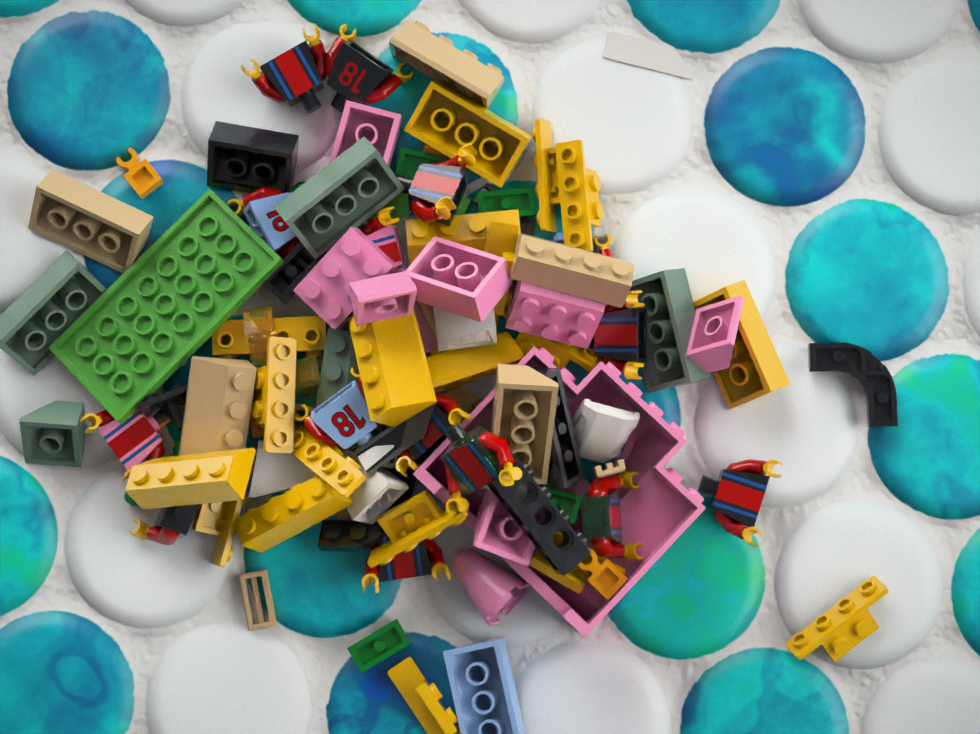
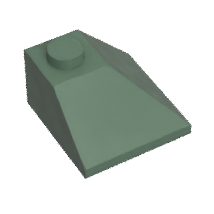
M54 401L20 418L19 423L25 463L82 467L86 420L80 422V419L85 416L84 403Z

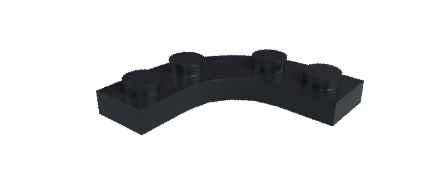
M849 343L808 344L809 372L848 373L862 385L866 396L867 427L898 426L897 395L894 381L887 367L870 351Z
M389 470L407 483L409 489L386 511L412 498L415 483L413 470H406L407 477H404L397 470ZM323 520L317 546L321 551H359L381 543L380 539L387 534L377 520L373 524L354 520Z

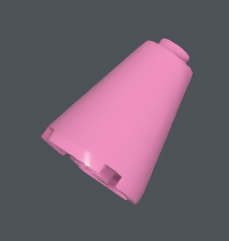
M472 548L467 550L460 549L451 559L453 562L451 569L489 626H494L500 622L497 616L501 613L508 615L526 595L527 591L524 588L530 587L523 578Z

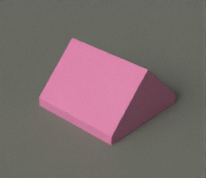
M406 271L349 283L356 326L413 314L417 288Z

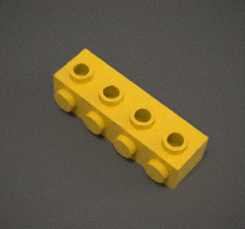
M320 316L227 320L212 335L213 356L224 359H238L237 356H249L251 361L266 360L268 338L273 336L295 338L297 340L296 353H305L306 358L322 357V352L325 350L328 323Z
M315 474L313 478L306 482L292 486L291 490L280 496L270 498L267 503L258 508L248 510L245 515L236 519L241 545L263 553L352 505L351 494L347 498L343 497Z

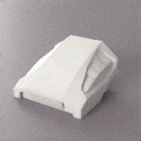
M433 306L438 352L497 343L494 308L481 323Z
M585 398L576 410L572 420L580 457L601 463H606L619 457L622 447L639 422L640 413H633L599 404Z

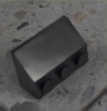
M216 121L208 139L207 186L246 193L254 192L260 188L280 190L283 193L291 192L298 157L299 135Z

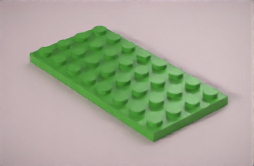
M209 188L48 348L115 420L123 424L138 409V404L143 402L144 397L153 394L263 285L284 261Z

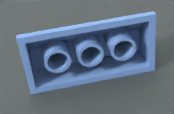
M504 636L443 651L460 733L526 734Z

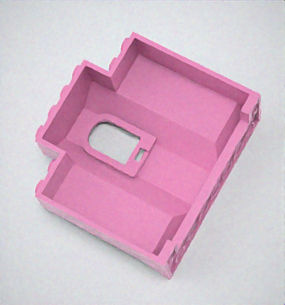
M535 346L517 364L527 365L531 368H557L553 364L555 358L543 347L538 350ZM602 361L578 386L574 384L576 378L566 368L563 367L560 370L571 420H573L576 410L585 398L590 399L592 402L629 412H639L640 419L636 428L625 442L622 453L612 464L614 468V462L623 459L626 467L625 471L639 473L632 477V484H640V487L637 489L621 487L617 490L608 491L607 495H605L607 501L605 505L593 506L591 504V496L588 493L591 484L584 478L576 485L573 484L566 489H555L585 498V508H590V515H584L582 508L577 526H570L574 531L578 530L585 536L588 541L587 547L594 550L591 545V540H593L592 533L594 530L604 529L608 531V540L611 543L623 545L642 543L643 547L636 548V553L638 556H644V558L627 561L624 557H606L626 570L624 576L628 579L609 600H605L588 582H586L584 588L578 594L530 565L527 567L501 557L584 637L592 631L706 509L702 504L704 498L693 488L686 489L681 485L682 477L671 467L669 469L663 468L687 442L683 438L685 432L674 422L668 424L661 417L664 414L663 411L653 402L647 404L642 400L640 396L643 393L632 382L625 384L619 378L621 372L612 363L608 362L605 365ZM495 388L470 413V420L466 418L460 424L463 429H455L460 438L453 443L447 438L413 473L445 505L452 498V495H449L444 456L469 441L476 442L474 438L482 433H491ZM481 464L482 467H483V468L487 471V473H488V468L486 467V465H485V464ZM461 468V473L469 481V476ZM620 473L612 474V475H609V476H614V475H618V476H619ZM462 479L463 493L461 497L465 498L470 504L464 523L475 532L476 516L486 491L474 487L476 491L473 492ZM610 499H620V503H610ZM610 507H621L622 527H611ZM598 511H601V513L603 514V521L601 524H599L601 517ZM585 516H589V517H590V521H591V530H590V532H585V528H584V518H585ZM622 530V534L611 535V531ZM535 547V549H534L532 558H533V556H534V554H535V552H536V550H537L536 547Z

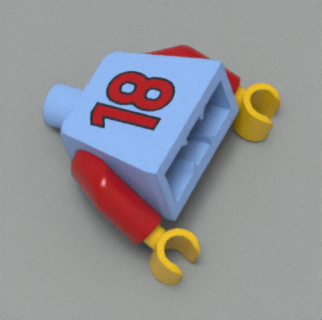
M260 188L243 196L241 201L230 199L227 206L232 207L238 204L239 208L234 213L239 217L245 214L253 231L282 260L301 242L274 208L291 192L283 193L280 190Z
M351 367L350 371L356 380H353L314 410L307 405L301 404L305 409L303 417L294 412V418L303 422L305 428L318 442L332 447L341 446L343 449H347L354 443L361 447L374 438L370 431L375 429L378 424L370 420L360 374H356L353 367Z

